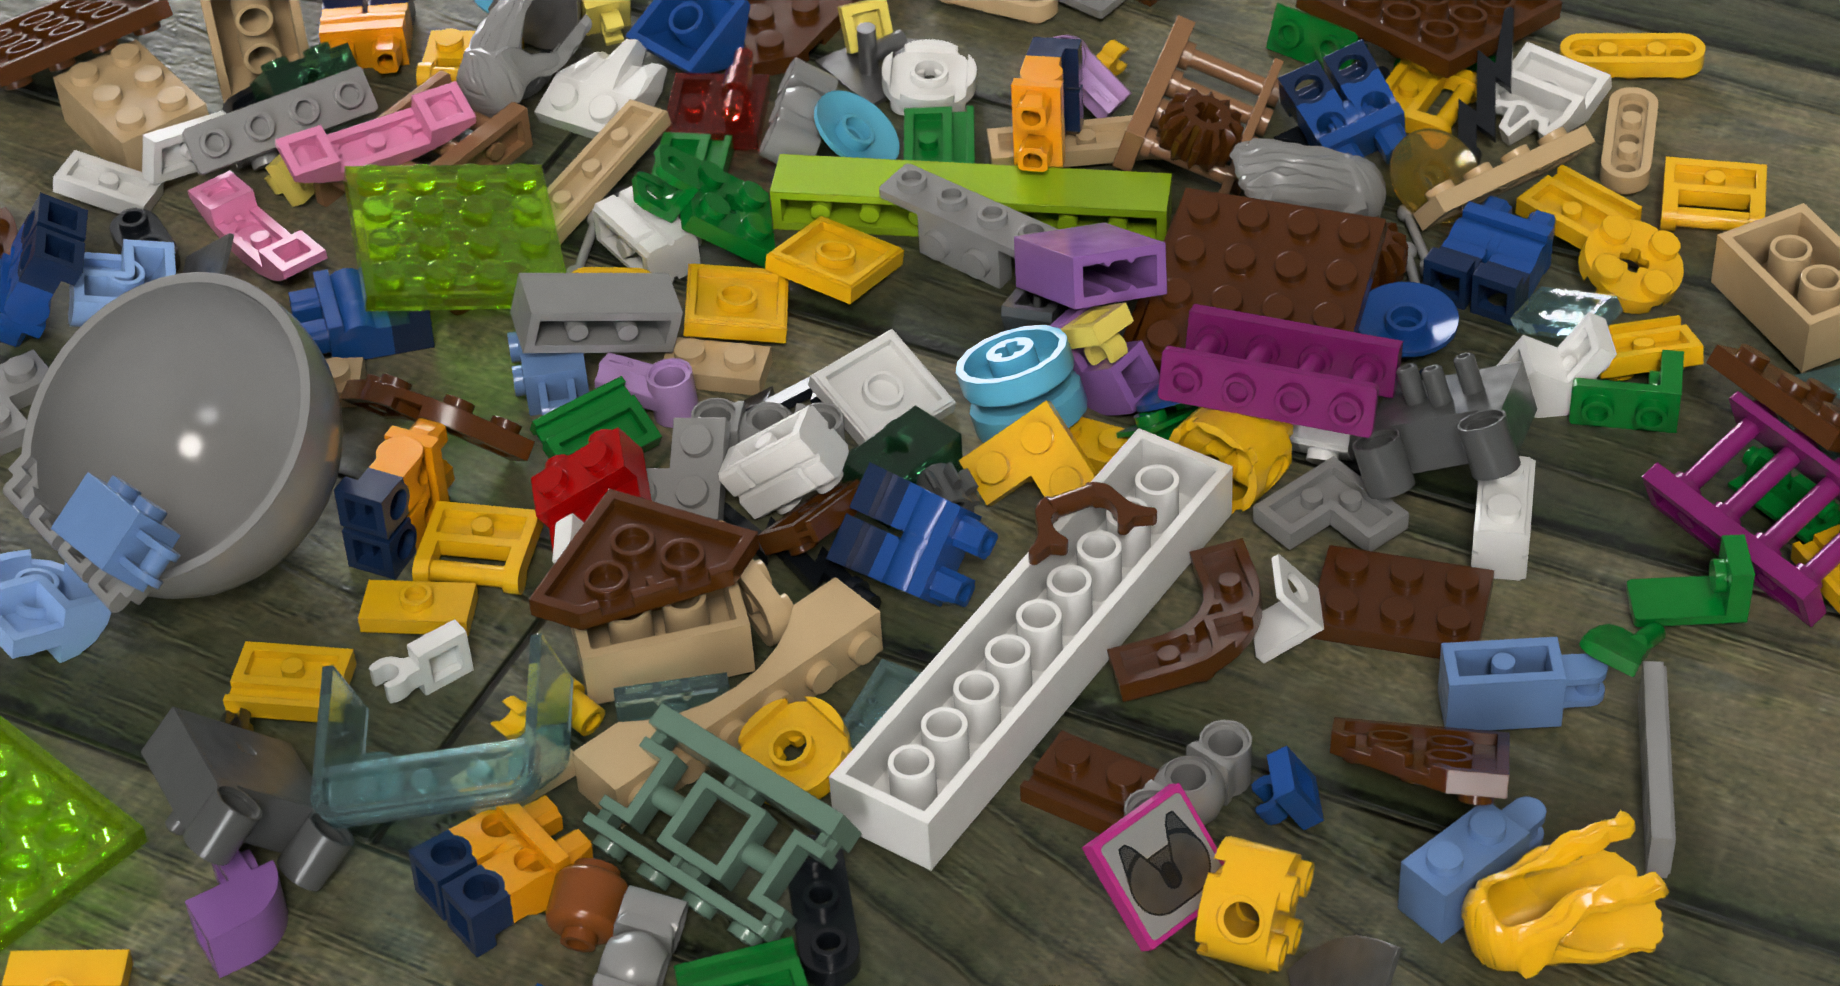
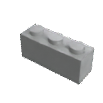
M518 273L510 314L523 353L673 352L683 311L669 273Z

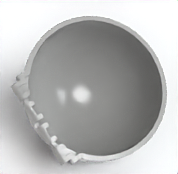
M190 272L161 277L141 284L123 293L90 317L63 346L48 368L29 411L22 443V454L8 468L13 476L3 487V494L25 518H29L30 524L54 550L58 551L61 558L81 580L88 583L91 591L112 613L123 610L130 601L140 605L146 597L185 599L215 595L237 588L262 576L291 554L316 525L330 500L339 474L344 430L341 403L331 370L319 347L302 324L272 297L246 281L218 273ZM87 472L107 483L112 475L119 477L141 492V496L155 503L168 513L163 522L181 535L172 548L181 556L176 563L170 561L159 578L163 581L159 590L148 585L145 591L141 592L102 571L51 529Z

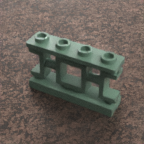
M661 703L649 720V723L656 729L655 733L651 738L645 736L639 744L650 757L659 763L628 808L604 795L598 803L602 807L598 815L595 816L591 812L587 813L582 822L597 834L592 844L619 863L623 861L626 855L641 863L636 873L660 890L666 892L671 883L683 890L686 894L682 900L689 902V908L705 919L711 921L716 912L732 922L727 931L750 947L762 942L766 943L782 939L780 936L786 928L791 930L797 919L785 908L778 905L777 901L806 858L810 856L832 870L838 861L835 855L839 849L849 854L862 833L844 814ZM675 746L726 777V781L722 784L703 772L685 798L673 789L688 766L671 751ZM719 799L749 819L718 865H715L687 847L686 844L713 804ZM764 802L768 803L819 836L814 841L794 829L778 854H774L763 847L778 822L761 806ZM660 809L672 818L656 841L674 856L670 862H667L617 829L624 823L642 835ZM750 866L763 876L747 900L758 910L765 913V916L759 921L708 888L709 882L713 880L732 892Z

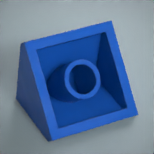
M653 0L625 36L627 39L639 40L646 48V51L692 77L724 70L741 64L750 3L748 0Z

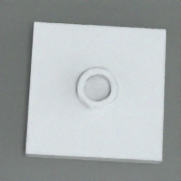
M893 329L812 374L808 386L822 402L833 404L842 411L845 430L871 460L876 459L954 412L956 405L955 400Z

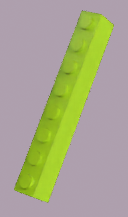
M779 154L770 188L773 229L800 231L818 217L823 216L866 234L919 237L917 214L880 198L879 187L905 164L917 166L1057 229L1105 222L1163 242L1170 227L1172 215V173L1049 167L1045 172L1022 171L1015 165Z

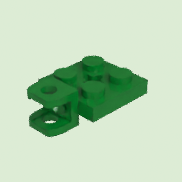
M660 144L654 151L655 173L658 177L646 172H637L632 179L635 203L647 212L670 223H673L680 214L683 230L765 268L766 255L775 249L769 193L764 191L755 182L743 181L723 171L717 164L711 161H702L674 147ZM647 191L654 194L656 198L652 197Z

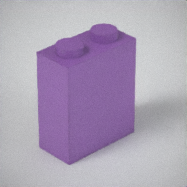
M1105 222L1014 236L1016 287L1073 309H1080L1167 294L1165 242Z

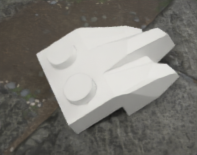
M625 39L610 55L606 52H594L584 59L558 71L534 113L542 123L593 139L630 99L654 107L662 93L667 68L664 65L655 63L642 66L646 48L639 40Z
M1526 42L1513 60L1511 94L1496 82V115L1504 116L1499 125L1502 141L1510 146L1538 130L1539 139L1560 127H1564L1566 132H1569L1589 120L1612 88L1611 75Z

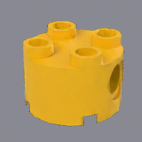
M1198 407L1173 430L1169 441L1233 466V514L1236 510H1242L1243 512L1249 509L1286 474L1292 463L1290 437L1293 434V425L1238 413Z
M1227 836L1219 845L1214 859L1225 861V864L1216 871V874L1208 872L1203 888L1195 929V942L1200 943L1196 951L1199 955L1265 973L1280 972L1286 955L1294 956L1301 940L1303 920L1294 917L1299 897L1306 898L1309 893L1314 876V862L1302 860L1301 854Z

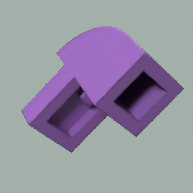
M1091 307L1069 308L1049 326L1061 329ZM1142 340L1126 342L1128 353L1114 363H1110L1108 358H1105L1097 365H1091L1085 356L1084 348L1071 349L1074 356L1073 370L1081 377L1088 399V408L1107 416L1135 413L1137 411L1135 404L1144 394L1159 384L1160 374Z
M249 849L243 852L238 850L227 865L222 866L212 863L216 881L219 885L185 901L196 940L219 978L237 971L268 954L281 940L288 924V908L274 861L272 860L258 866Z

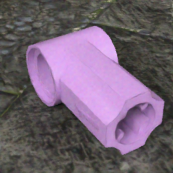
M1060 35L1054 37L1065 39H1080L1079 37L1073 35ZM1082 40L1083 79L1081 84H1083V104L1096 118H1107L1132 93L1089 50L1086 43Z
M607 353L599 363L598 374L594 381L595 388L622 376L626 381L625 387L631 396L635 395L643 408L653 410L654 419L664 427L673 428L674 418H691L694 406L699 403L692 367L683 359L667 358L650 364L622 355Z

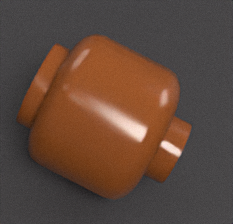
M580 858L575 861L574 865L566 866L557 872L546 909V923L553 932L561 936L560 943L566 948L578 952H593L596 945H605L609 938L613 937L614 923L617 919L623 897L629 887L627 882L620 877L621 871L613 864L595 858Z

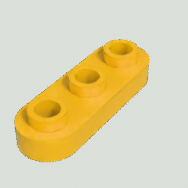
M1577 33L1562 40L1559 55L1610 74L1611 77H1622L1625 79H1637L1640 77L1685 79L1702 70L1706 47L1702 40L1686 33Z

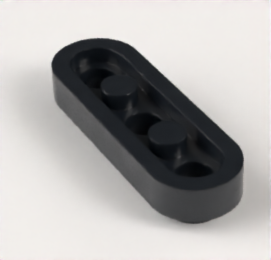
M812 834L806 836L815 841L819 835ZM839 849L835 855L838 861L832 870L808 856L788 885L792 915L797 919L794 928L799 959L806 980L815 986L846 985L858 975L861 968L860 945L842 849Z

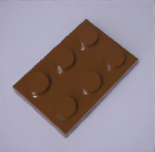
M1329 545L1318 585L1324 630L1310 638L1440 659L1441 643L1481 641L1493 589L1495 570Z

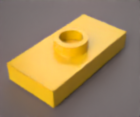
M368 580L358 616L360 632L426 634L455 619L465 629L467 636H469L479 597L476 583Z

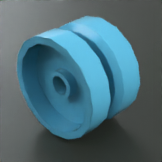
M1033 325L1003 331L982 340L967 350L959 359L955 373L963 396L971 403L970 417L977 437L983 443L1046 400L1052 402L1068 428L1077 423L1086 412L1088 399L1081 377L1073 370L1074 356L1068 337L1060 328L1048 325Z

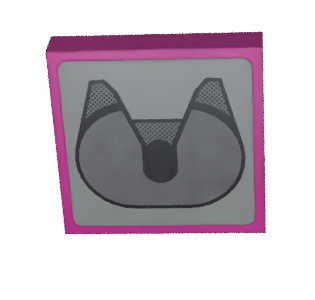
M1180 783L1167 785L1082 847L1083 852L1141 951H1152L1198 916V909L1208 872L1216 874V871L1225 864V861L1214 859L1217 847Z

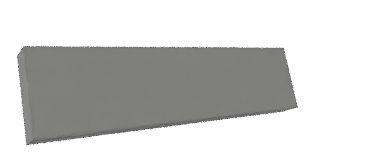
M1643 661L1638 694L1645 869L1646 874L1656 872L1661 878H1667L1668 874H1671L1676 841L1667 667L1664 666V662Z

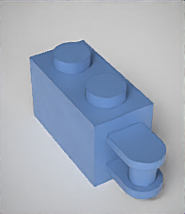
M516 331L507 333L511 362H521L522 364L512 366L516 397L526 395L530 416L544 415L589 392L583 353H523Z
M87 472L51 527L55 533L102 571L141 592H144L148 585L159 590L163 584V581L159 578L170 561L176 563L181 556L172 549L181 535L163 522L168 513L155 503L141 496V492L115 475H112L107 483Z
M1558 637L1441 643L1438 696L1444 727L1487 731L1561 727L1563 708L1590 707L1602 702L1605 694V686L1602 681L1607 676L1608 665L1589 656L1587 653L1561 655Z
M1520 797L1502 810L1493 804L1477 805L1401 861L1398 909L1440 943L1446 941L1464 927V921L1461 918V908L1468 890L1475 888L1476 883L1480 879L1505 870L1515 864L1527 852L1541 846L1544 837L1542 825L1546 819L1545 805L1533 797Z

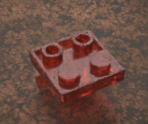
M739 48L735 51L733 63L727 68L725 74L676 73L667 107L671 125L664 132L711 134L712 140L724 141L725 135H733L734 150L759 149L771 91L770 76L753 74L751 71L753 53L748 48Z

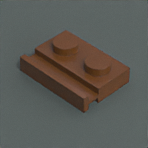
M856 479L838 484L824 494L817 492L758 535L759 543L765 555L788 550L791 556L806 552L819 544L821 539L840 527L846 513L851 516L857 514L859 511L849 506L860 484L859 480Z
M1061 730L1034 766L1031 778L1028 781L1024 780L1020 785L1021 802L1101 834L1124 817V806L1127 798L1135 791L1144 789L1145 784L1149 780H1154L1159 769Z

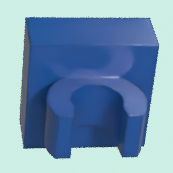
M1288 746L1268 754L1267 761L1270 775L1262 776L1251 784L1252 790L1263 802H1266L1255 807L1256 813L1267 825L1278 824L1290 816L1303 830L1323 822L1324 817L1316 776Z

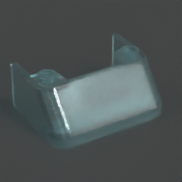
M542 633L530 635L525 734L521 738L395 757L387 752L365 753L369 709L334 665L322 667L310 797L311 804L328 825L335 828H348L522 802L556 779L565 770L569 762L573 678Z

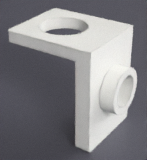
M1280 554L1271 558L1276 597L1280 601L1262 612V619L1254 636L1256 658L1262 663L1270 661L1324 630L1319 588ZM1288 579L1296 587L1297 591L1295 593L1292 592Z

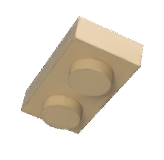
M677 337L674 351L666 352L663 358H679L687 361L692 367L696 390L755 395L763 391L773 363L770 346Z

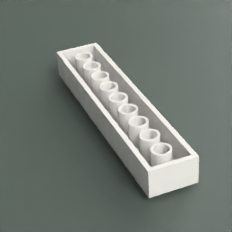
M1138 428L1091 482L1108 484L1130 502L1140 506L1156 508L1157 523L1153 526H1136L1128 534L1121 535L1117 531V521L1114 515L1104 508L1089 507L1059 517L1058 521L1053 524V527L1058 533L1068 539V553L1064 556L1050 555L1037 565L1029 563V552L1024 556L829 776L832 808L844 814L862 833L860 837L932 871L1109 660L1107 649L1123 644L1191 563L1189 552L1202 549L1232 514L1233 466Z

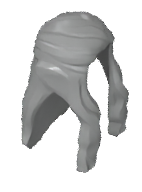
M499 0L489 11L487 17L478 25L468 48H466L463 54V59L458 69L456 81L471 108L491 118L511 102L519 104L523 99L538 93L552 78L553 74L567 63L581 45L584 37L592 27V20L589 16L585 14L564 41L558 43L550 53L530 54L522 49L525 14L533 0Z
M1253 138L1250 141L1237 143L1229 155L1233 159L1235 175L1239 180L1238 185L1249 198L1371 217L1379 216V218L1384 208L1386 185L1383 175L1374 163L1361 156L1350 153L1344 154L1323 146H1304L1298 143L1264 138Z

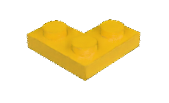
M1047 400L958 460L963 469L968 468L979 486L977 491L988 506H993L1031 479L1035 481L1044 497H1052L1085 486L1087 482H1091L1098 474L1052 402Z

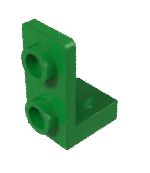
M1662 350L1660 371L1649 370L1648 384L1575 378L1572 386L1569 422L1577 425L1677 433L1682 396L1684 351Z
M1745 534L1722 535L1719 558L1710 560L1709 576L1628 580L1626 594L1634 626L1644 627L1651 622L1660 623L1662 626L1748 622L1755 572Z

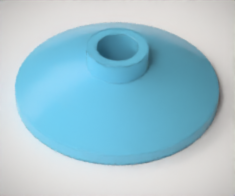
M839 90L824 94L816 103L814 120L818 132L825 143L838 156L896 160L900 150L896 130L886 115L873 103L857 94Z

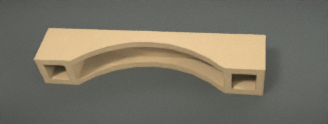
M833 578L793 605L788 626L777 647L755 672L739 685L717 698L679 714L740 751L741 746L738 743L740 732L746 722L759 709L772 701L786 698L789 703L797 701L807 702L804 696L815 697L818 694L825 693L834 683L860 665L869 663L883 650L880 611L838 578ZM649 720L617 722L572 752L578 790L600 810L602 807L598 803L604 795L628 808L659 763L639 746L645 736L651 738L656 731L649 723ZM676 746L671 751L688 766L674 787V791H678L685 785L697 781L703 772L710 769V767ZM622 823L619 827L622 829L627 825Z

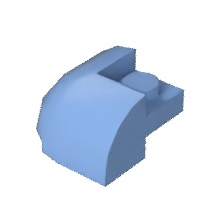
M123 239L121 254L85 252L83 273L75 286L69 284V325L81 327L96 312L123 293L152 280L176 274L174 242Z
M30 549L0 554V647L12 659L30 656L47 650L59 663H62L80 655L98 639L109 622L111 611L91 591L88 583L83 582L66 562L63 565L51 560L31 559Z

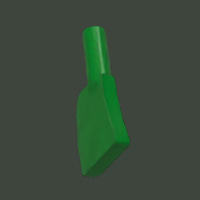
M1657 622L1648 623L1634 634L1616 625L1603 624L1590 629L1582 637L1579 645L1589 656L1631 677H1635L1641 662L1648 657L1654 647L1665 639L1666 632L1664 627Z

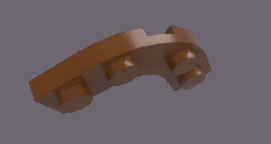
M383 373L381 377L367 374L366 379L347 380L341 394V400L384 419H402L416 422L417 419L424 418L442 423L446 426L448 434L510 461H528L535 443L519 435L522 427L517 423L492 415L490 421L473 414L475 405L466 400L446 394L443 402L410 391L412 388L410 383L389 374Z
M1243 538L1189 552L1192 569L1204 600L1197 614L1186 624L1160 636L1107 649L1110 667L1123 702L1151 696L1194 682L1210 680L1217 671L1237 658L1252 641L1262 619L1263 603L1259 578Z

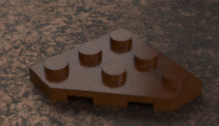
M748 0L750 11L743 50L753 78L785 73L795 57L808 62L810 60L809 52L818 43L825 45L842 28L837 7L864 0Z
M1742 344L1739 349L1716 345L1706 362L1708 365L1826 450L1840 453V399L1836 397L1837 393L1833 389L1813 378H1808L1805 382L1770 364L1771 360L1768 356L1747 344Z
M609 489L529 598L531 615L578 630H585L733 586L760 548L758 532Z
M1334 717L1330 753L1342 757V760L1346 762L1366 765L1392 774L1406 783L1420 784L1443 793L1458 794L1457 799L1467 804L1490 805L1494 803V798L1507 799L1510 752L1509 732Z

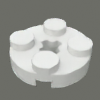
M933 39L912 41L904 44V52L897 54L894 58L892 51L886 56L882 64V90L884 95L890 100L891 110L899 115H904V108L952 106L953 112H965L966 103L973 97L976 91L977 67L974 59L969 54L968 60L958 54V46L950 42ZM932 75L934 78L926 79L925 76Z

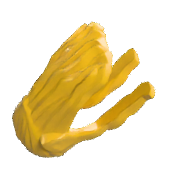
M1620 810L1613 819L1590 824L1581 830L1568 831L1560 835L1551 845L1538 846L1532 849L1515 864L1501 872L1480 879L1476 883L1475 888H1470L1463 900L1461 918L1464 921L1463 926L1470 948L1483 965L1497 971H1518L1525 979L1536 976L1545 966L1570 963L1596 965L1623 957L1629 953L1641 951L1651 953L1655 951L1656 945L1664 937L1662 932L1664 923L1661 921L1662 912L1656 907L1655 901L1665 898L1669 893L1665 882L1656 872H1649L1637 877V870L1634 865L1615 852L1604 850L1612 842L1631 838L1636 830L1634 819L1627 812Z

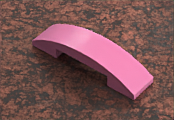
M454 81L412 95L410 108L327 135L322 125H318L275 139V146L295 182L325 183L342 181L377 173L424 155L452 140L476 123V115L458 83Z
M230 170L188 190L191 201L219 238L229 233L234 234L231 251L248 267L265 278L274 281L285 280L328 258L326 250L302 230L293 234L289 233L258 207L253 189Z

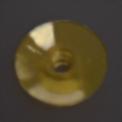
M1419 129L1405 136L1393 150L1389 167L1390 179L1399 200L1409 211L1414 213L1428 202L1425 196L1426 192L1449 179L1452 180L1455 186L1464 182L1463 176L1477 167L1478 163L1469 148L1454 135L1439 129ZM1425 177L1431 181L1432 186L1427 183ZM1462 213L1440 224L1455 222L1458 218L1462 217Z

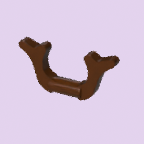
M1087 482L1085 486L1052 497L1046 496L1039 501L1035 509V524L1038 536L1035 543L1029 548V563L1037 565L1050 555L1064 556L1068 553V539L1058 533L1053 527V523L1058 521L1059 517L1089 507L1104 508L1114 515L1117 521L1118 533L1126 535L1133 527L1155 525L1157 523V509L1134 504L1124 498L1110 485L1100 482Z

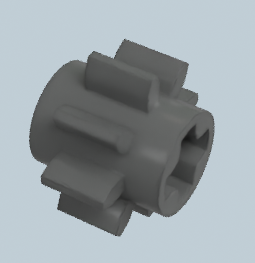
M952 462L947 464L937 463L927 467L917 478L916 485L974 512V506L980 504V500L975 493L979 486L968 468L957 472Z

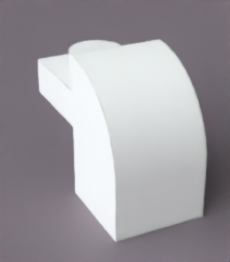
M1588 312L1558 347L1522 335L1496 366L1523 361L1537 406L1534 418L1566 416L1570 414L1573 380L1575 378L1597 379L1599 374L1610 366L1617 352L1606 319Z

